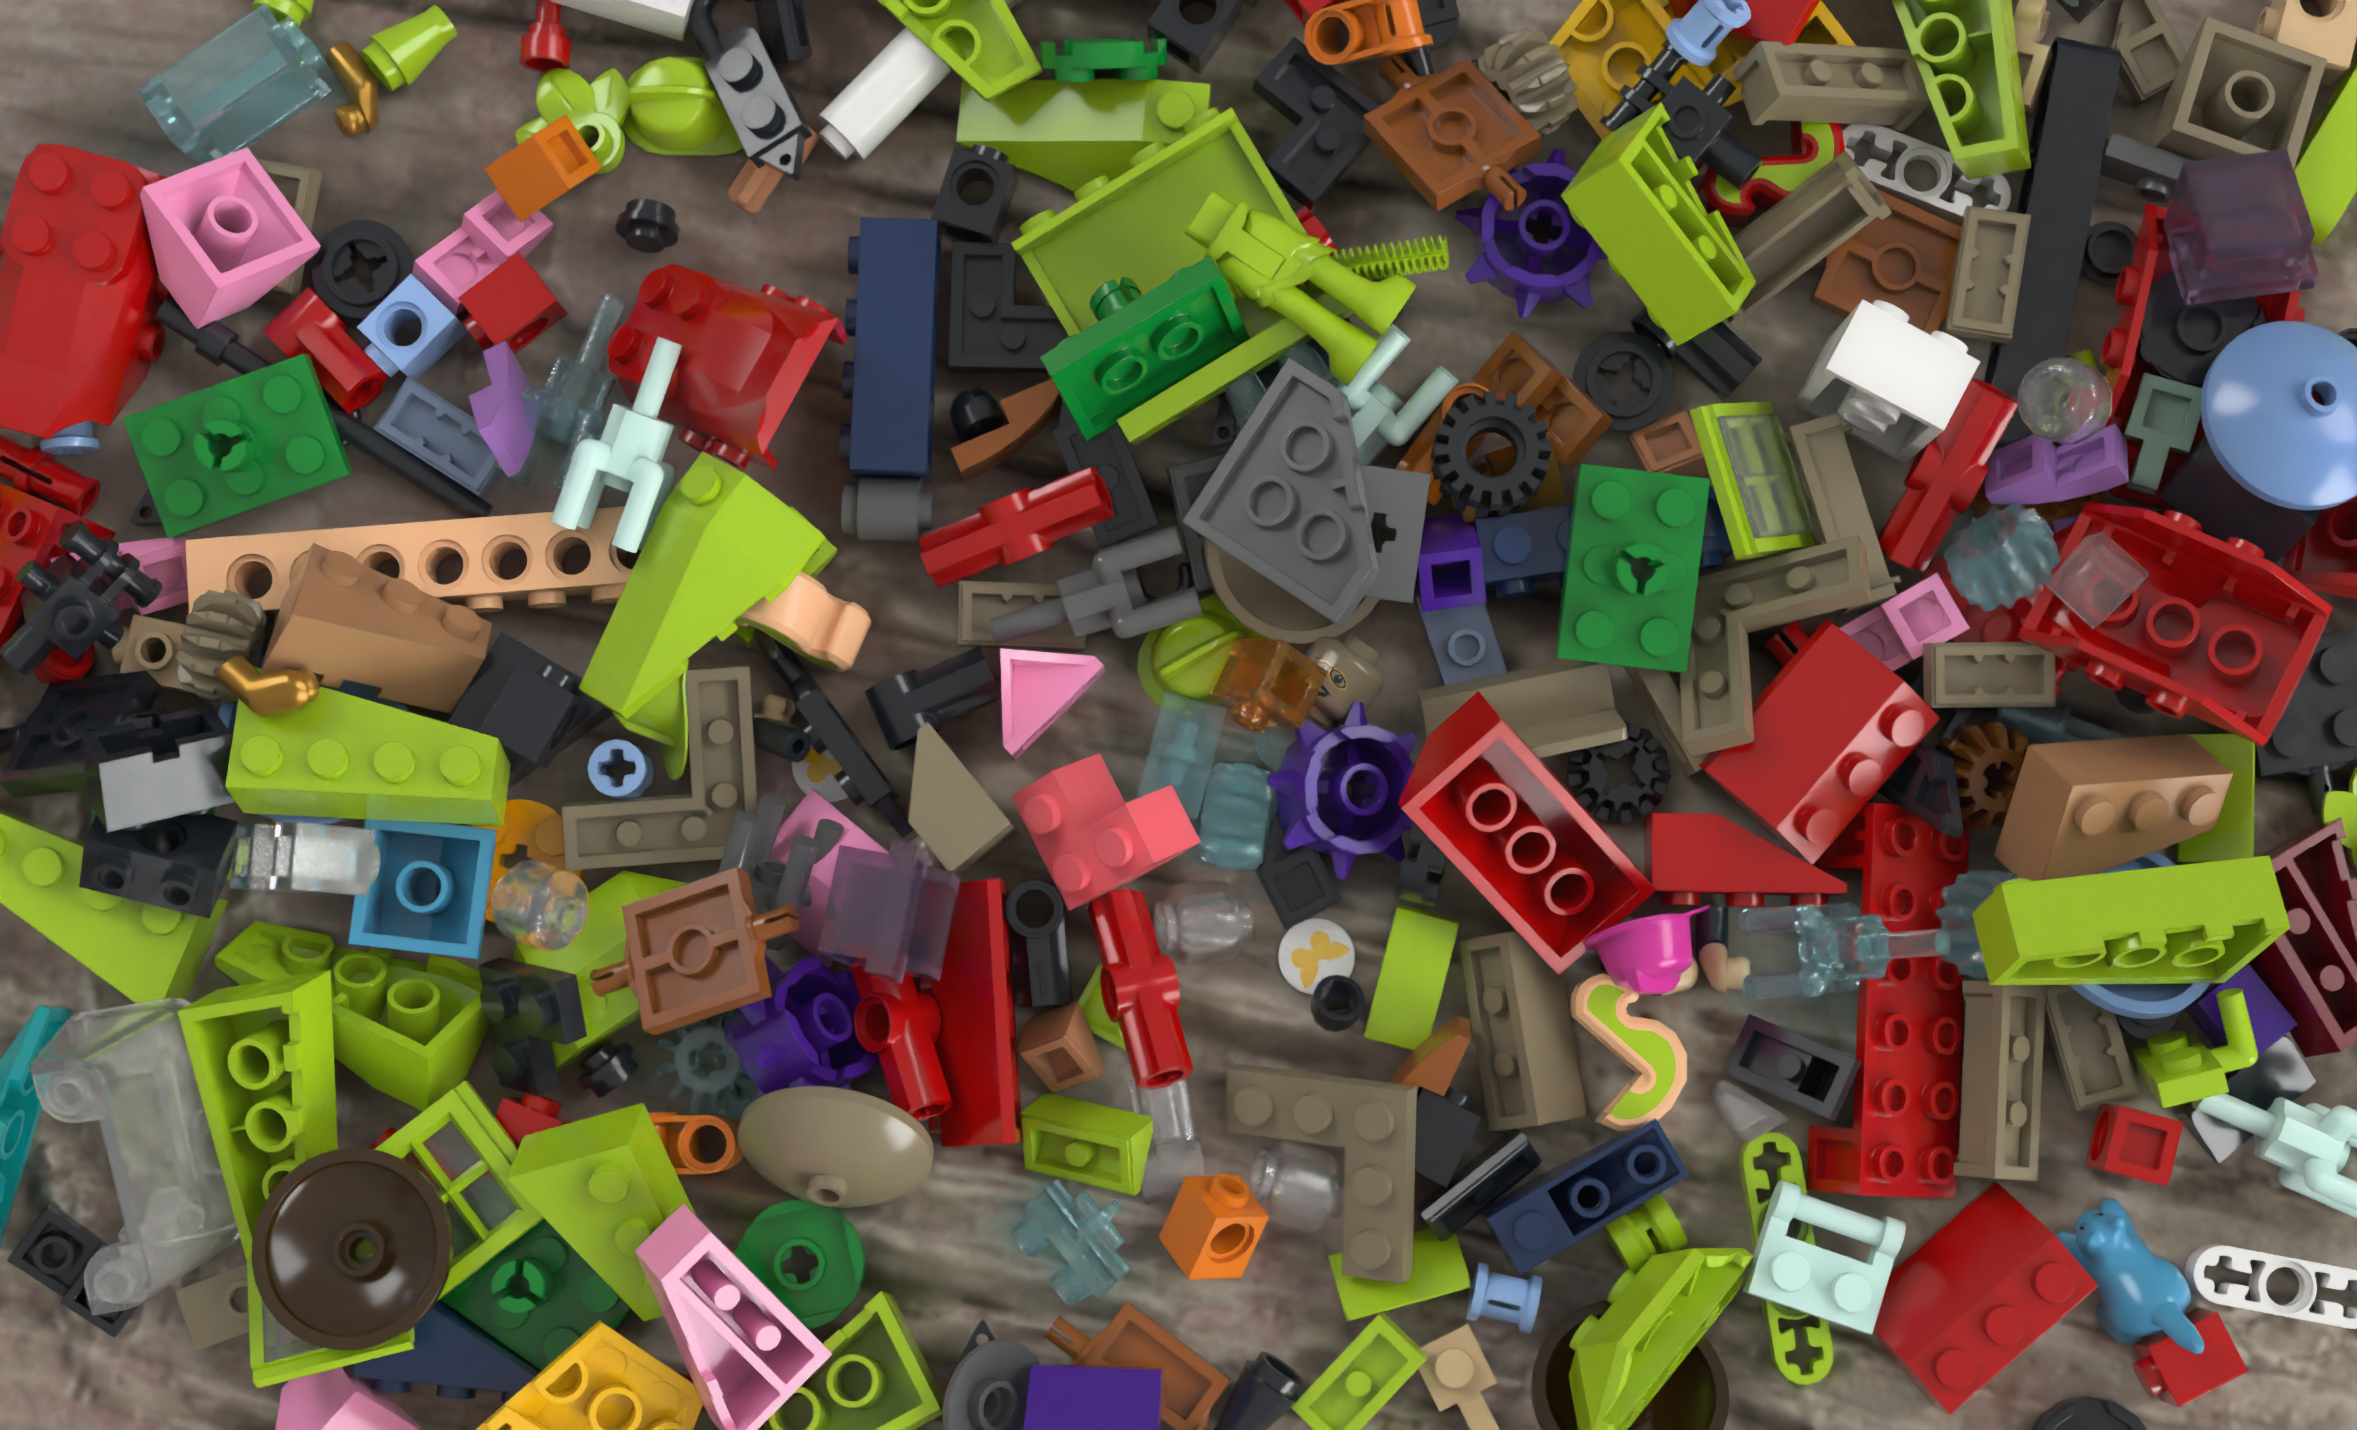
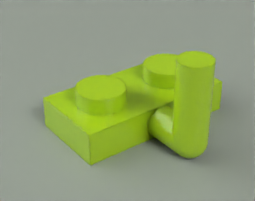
M2232 988L2216 994L2228 1045L2208 1050L2196 1034L2187 1036L2183 1031H2170L2149 1038L2147 1040L2148 1046L2132 1049L2137 1074L2162 1108L2228 1093L2229 1089L2225 1073L2247 1068L2255 1064L2258 1059V1051L2242 989Z

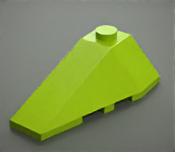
M877 0L987 102L1043 72L1004 0Z
M1095 79V81L1088 82L1027 80L987 102L962 80L956 143L969 150H972L975 144L999 150L1009 157L1007 163L1015 165L1016 170L1023 173L1030 172L1063 186L1065 191L1074 194L1081 187L1100 176L1107 175L1111 182L1132 169L1128 162L1129 159L1147 146L1161 141L1166 148L1187 135L1183 128L1184 125L1197 115L1210 109V84L1157 79Z
M702 451L664 501L578 689L627 720L686 672L689 657L715 636L723 642L739 628L734 620L764 597L770 603L783 593L826 537L816 527L747 474Z
M254 921L214 956L215 966L239 985L331 970L334 1057L375 1089L420 1111L426 1110L455 1088L468 1075L490 1027L488 1017L482 1008L480 1000L482 989L480 972L450 958L430 955L428 962L423 963L393 957V949L370 947L369 952L334 945L331 936L327 934L261 921Z

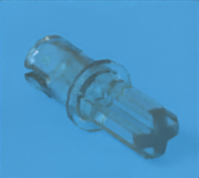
M2066 705L2061 709L2053 706L1998 707L1994 721L2004 724L2007 731L2015 730L2021 732L2027 739L2038 744L2124 738L2118 733L2070 716L2071 707Z

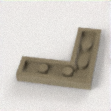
M1858 535L1698 577L1686 673L1680 672L1683 745L1692 756L1754 742L1748 633L1871 602L1867 548Z
M748 663L694 666L687 669L685 689L691 794L561 803L566 871L722 859L735 813L737 811H747L756 814L758 809L750 666Z
M1236 1064L1228 1068L1226 1132L1345 1148L1342 1275L1400 1284L1412 1278L1417 1086L1246 1064Z

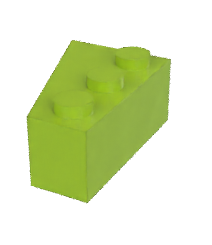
M1659 102L1604 137L1560 196L1567 203L1576 223L1582 228L1587 229L1605 252L1614 272L1629 283L1646 305L1647 312L1652 321L1658 327L1664 329L1673 342L1679 346L1736 314L1756 281L1720 212L1716 210L1707 214L1689 180L1699 173L1690 156L1684 157L1679 161L1661 125L1671 119L1662 102Z
M644 1103L523 1136L506 1179L643 1321L663 1317L664 1315L635 1250L683 1203L694 1214L695 1212Z

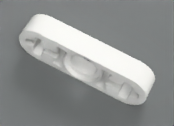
M1850 124L1842 131L1845 145L1844 151L1846 150L1853 160L1854 152L1847 149L1846 145L1855 147L1860 139L1870 142L1869 153L1883 160L1889 158L1893 149L1901 152V155L1891 168L1889 179L1881 176V173L1888 164L1876 159H1869L1863 167H1858L1875 188L1947 221L1962 226L1964 210L1967 205L1972 206L1973 202L1970 196L1958 191L1952 193L1948 198V202L1940 199L1941 194L1950 184L1952 172L1960 175V178L1953 186L1965 192H1972L1978 184L1988 188L1986 198L1994 202V205H1987L1985 208L2006 211L2010 205L2011 189L2008 181L2002 174L1967 180L1953 160L1951 152L1882 125ZM1917 159L1929 162L1937 173L1935 188L1925 192L1912 189L1904 179V167L1908 162Z
M2206 1244L2197 1248L2186 1262L2185 1279L2190 1290L2202 1300L2332 1326L2357 1329V1306H2348L2346 1314L2343 1316V1306L2339 1303L2315 1299L2317 1286L2345 1290L2348 1280H2351V1291L2357 1293V1270L2220 1244ZM2219 1256H2223V1267L2251 1273L2249 1286L2221 1282L2218 1286V1291L2214 1292V1281L2204 1278L2206 1265L2216 1266ZM2256 1260V1265L2252 1270L2250 1261ZM2281 1267L2291 1269L2299 1281L2297 1296L2290 1303L2278 1305L2273 1302L2266 1290V1282L2269 1275ZM2315 1272H2320V1276L2316 1282ZM2249 1290L2251 1299L2245 1300V1296ZM2312 1304H2314V1312L2309 1311Z

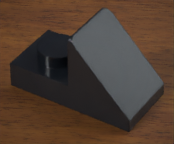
M1749 1014L1723 1073L1785 1100L1812 1115L1835 1122L1862 1062Z

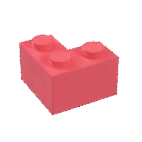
M1100 753L1053 770L1011 796L1068 911L1087 904L1091 900L1098 899L1109 891L1122 888L1201 843L1172 785L1125 803Z

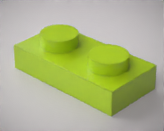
M1380 1312L1291 1408L1313 1430H1361L1429 1358V1355L1384 1312Z

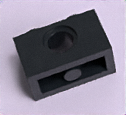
M207 813L202 815L183 814L151 822L148 826L139 830H116L107 833L96 815L84 839L79 887L210 919L231 869L238 821Z

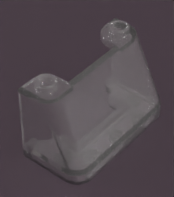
M182 998L160 999L72 1014L30 1064L37 1097L42 1108L50 1116L65 1123L99 1120L125 1225L118 1234L120 1242L100 1248L91 1257L84 1271V1285L92 1316L123 1311L138 1306L233 1245L240 1238L177 1013L178 1010L192 1002Z

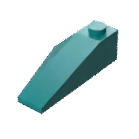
M38 1005L0 1060V1248L72 1009L66 1007Z

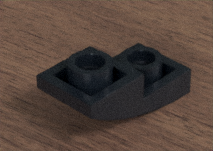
M50 1203L47 1204L7 1260L61 1295V1304L113 1338L118 1335L155 1285L153 1280L118 1251Z

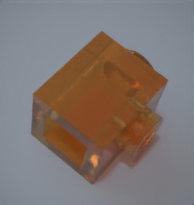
M1237 639L1211 695L1232 709L1229 714L1232 720L1250 730L1264 732L1267 726L1302 729L1328 671L1283 640Z

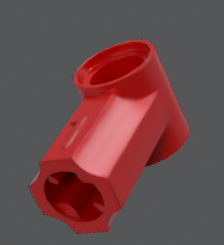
M310 286L262 329L289 359L301 354H309L320 385L349 414L358 408L369 406L382 393L383 385L388 379L386 373L364 352L365 349L360 344L358 345L346 332L349 326L322 301L320 296Z

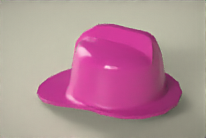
M1707 905L1684 914H1660L1618 924L1590 936L1584 942L1585 950L1597 951L1609 977L1616 986L1633 988L1639 994L1667 993L1676 988L1681 974L1692 965L1689 919L1696 914L1710 909V906Z

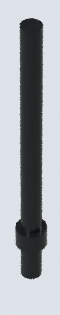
M170 298L164 301L156 313L155 319L195 344V352L217 367L224 363L238 373L245 375L273 365L238 342L239 335L218 321L196 329L178 303ZM326 399L341 439L463 517L478 518L490 515L494 507L493 505Z

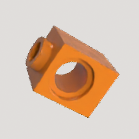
M564 115L484 168V171L496 186L500 197L509 205L521 223L593 175L602 166L568 116Z
M1239 1175L1185 1176L1158 1238L1188 1280L1241 1278L1268 1221L1269 1215Z

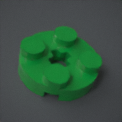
M1134 37L1063 39L1064 52L1056 53L1055 42L1050 40L1040 42L1041 68L1051 69L1052 79H1056V82L1095 81L1094 69L1114 68V77H1120V80L1158 79V66L1167 65L1166 38L1150 37V50H1144V41H1134Z
M791 1199L768 1207L746 1229L735 1255L808 1329L821 1327L833 1321L857 1298L866 1272L865 1248L858 1230L839 1208L821 1206L801 1199ZM802 1245L806 1254H815L818 1259V1267L810 1270L809 1282H799L796 1273H785L783 1269V1261L793 1256L792 1246Z

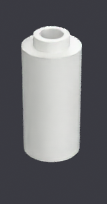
M905 27L818 115L821 122L825 125L819 132V136L843 160H847L851 154H854L863 161L951 72L949 66Z

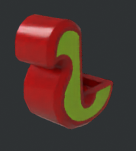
M1790 121L1792 155L1760 157L1763 159L1762 165L1751 180L1739 191L1709 167L1697 188V195L1706 212L1710 214L1718 210L1727 227H1741L1750 219L1755 210V205L1764 211L1769 210L1844 151L1845 145L1840 123Z

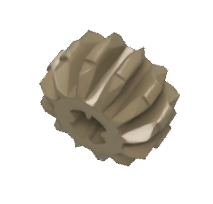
M1526 27L1516 33L1511 31L1496 39L1495 44L1486 48L1484 55L1478 59L1479 71L1534 127L1541 137L1559 129L1560 124L1570 119V114L1577 110V99L1574 95V92L1577 90V84L1569 75L1568 68L1570 64L1563 61L1559 54V46L1556 44L1550 45L1547 36L1542 31H1531Z
M208 590L194 601L192 612L186 616V626L184 632L180 635L181 645L176 656L179 662L176 675L184 691L198 694V698L219 702L221 699L235 703L239 699L218 679V673L222 665L234 656H242L252 666H258L259 660L263 656L262 647L267 636L264 632L267 618L260 602L246 599V596L226 590L224 593Z

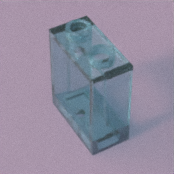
M263 4L136 91L170 141L199 166L251 146L332 91V89L320 73L321 70L329 65L307 34L304 35L290 15L280 21Z

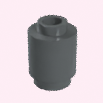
M861 476L859 483L844 482L841 501V526L843 533H857L858 540L919 542L918 537L921 536L922 530L933 529L934 492L923 491L922 479Z

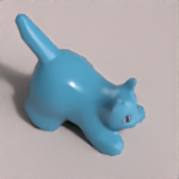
M2106 1198L2100 1203L2099 1211L2089 1210L2083 1213L2076 1222L2075 1234L2068 1231H2060L2055 1234L2099 1285L2096 1289L2099 1291L2102 1302L2097 1307L2096 1312L2101 1327L2112 1338L2125 1344H2136L2143 1336L2155 1335L2163 1330L2178 1346L2194 1354L2203 1352L2205 1348L2204 1341L2196 1327L2184 1314L2192 1299L2191 1290L2186 1279L2176 1265L2149 1251L2137 1234L2125 1208L2117 1199Z

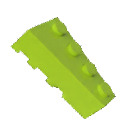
M331 970L217 989L177 1011L246 1260L252 1259V1241L259 1214L278 1183L305 1161L322 1153L338 1150Z

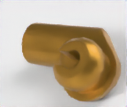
M339 43L328 51L326 62L347 89L349 103L338 105L335 108L336 125L344 136L353 138L363 131L369 134L380 120L378 80L350 43Z
M234 656L222 665L218 673V679L252 712L262 717L298 711L304 708L306 704L315 701L319 695L320 686L317 677L313 672L305 668L296 670L283 669L261 674L244 657Z

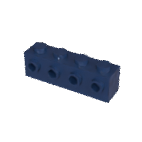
M861 217L860 236L849 237L848 272L849 274L858 275L857 299L847 298L845 307V331L848 337H855L854 361H844L842 395L843 399H852L851 424L841 423L839 458L841 462H849V470L856 480H859L861 476L917 478L922 479V482H931L942 233L937 220Z
M1713 485L1709 486L1699 571L1724 566V557H1729L1733 553ZM1573 505L1514 513L1501 517L1493 516L1475 519L1474 525L1482 548L1485 591L1496 590L1497 598H1510L1534 593V584L1559 581L1560 589H1563Z

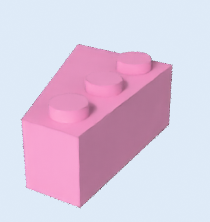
M684 1203L635 1250L707 1414L719 1430H758L832 1355L805 1324Z

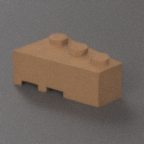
M313 543L282 600L261 672L270 673L283 670L285 667L293 669L305 668L313 673L320 674L318 681L319 685L339 689L343 680L377 687L375 690L377 698L452 714L485 659L492 622L480 618L467 607L451 605L422 592L407 580L391 578L362 565L347 553L331 551Z
M2189 734L2028 745L1994 856L2017 879L2025 878L2031 881L2101 873L2214 829L2234 773Z

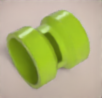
M1661 1193L1602 1227L1626 1270L1630 1269V1271L1636 1274L1652 1255L1660 1254L1661 1252L1678 1251L1689 1244L1679 1221Z

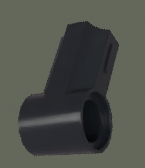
M1646 305L1631 320V325L1636 333L1655 342L1664 351L1668 359H1677L1723 402L1763 360L1722 321L1677 346L1666 331L1652 321L1647 312Z
M980 646L947 659L918 673V670L914 669L900 673L865 691V695L890 751L915 744L917 742L918 729L927 722L936 732H939L943 728L942 724L1001 699L1000 690Z
M1032 879L1025 881L1011 891L1006 901L1005 912L1010 928L1017 1007H1036L1073 1002L1065 921L1066 905L1056 885L1048 880ZM1041 890L1052 899L1054 913L1046 925L1031 926L1021 918L1018 910L1019 901L1027 891Z

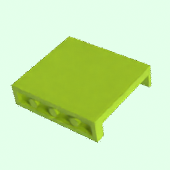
M1216 107L1202 112L1184 125L1183 128L1187 135L1166 148L1161 141L1147 146L1129 159L1128 162L1132 167L1129 171L1111 182L1107 175L1090 181L1074 193L1077 203L1055 215L1052 209H1047L1020 226L1019 229L1023 236L1013 241L1011 245L1023 258L1069 336L1079 334L1099 322L1093 314L1089 302L1094 292L1105 282L1115 279L1119 285L1121 277L1131 278L1138 286L1142 296L1169 280L1178 270L1191 267L1204 259L1208 249L1184 233L1213 190L1236 206H1238L1241 200L1249 204L1247 212L1252 209L1268 213L1307 235L1232 107L1221 114ZM1311 287V289L1307 288L1305 290L1303 288L1302 290L1342 319L1354 314L1321 288ZM1248 297L1236 298L1233 301L1250 339L1116 421L1128 441L1138 445L1311 340L1312 337L1291 320L1269 306L1261 308L1254 299H1249Z

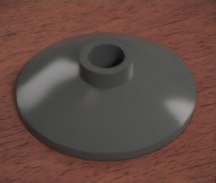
M992 1340L974 1348L963 1358L949 1381L943 1404L944 1430H1023L1030 1368L1032 1363L1040 1364L1037 1357L1025 1346L1009 1340Z

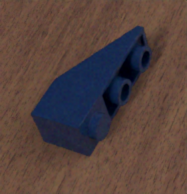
M1653 1118L1530 1180L1493 1202L1480 1214L1511 1267L1521 1276L1688 1177L1689 1173L1656 1118Z
M439 1299L429 1313L414 1327V1349L354 1364L353 1377L373 1379L372 1389L383 1392L408 1393L412 1390V1383L437 1385V1396L455 1399L476 1398L477 1389L502 1391L501 1402L506 1403L536 1377L541 1370Z

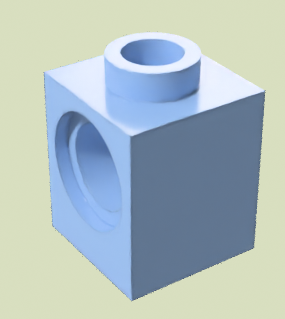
M412 274L357 326L372 342L365 348L364 352L385 373L392 377L398 370H401L415 381H418L468 332L465 326ZM409 320H421L422 332L418 340L409 346H397L396 334L400 326Z

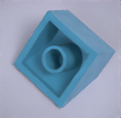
M365 819L348 944L480 959L497 830L443 823Z

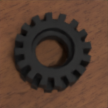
M1496 391L1484 392L1482 400L1476 401L1474 395H1470L1463 399L1461 407L1458 409L1453 406L1446 413L1444 422L1439 425L1432 448L1431 459H1433V466L1431 470L1434 480L1440 479L1441 481L1439 491L1446 499L1450 495L1456 498L1455 507L1465 512L1467 506L1477 509L1475 516L1486 518L1488 511H1497V517L1509 515L1512 507L1516 506L1520 510L1527 505L1530 497L1533 494L1536 496L1550 465L1549 457L1552 452L1551 440H1546L1548 427L1544 419L1539 422L1534 419L1536 409L1529 403L1523 409L1515 405L1517 396L1507 393L1505 401L1496 400ZM1483 433L1499 434L1512 444L1516 454L1515 465L1509 472L1501 476L1488 477L1481 475L1470 466L1467 460L1466 447L1474 437Z

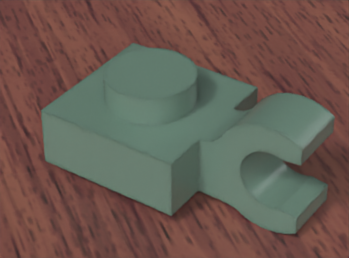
M2144 373L2141 376L2123 435L2125 439L2142 443L2130 475L2128 489L2153 495L2154 491L2158 488L2168 452L2171 451L2185 456L2190 452L2201 416L2202 388Z

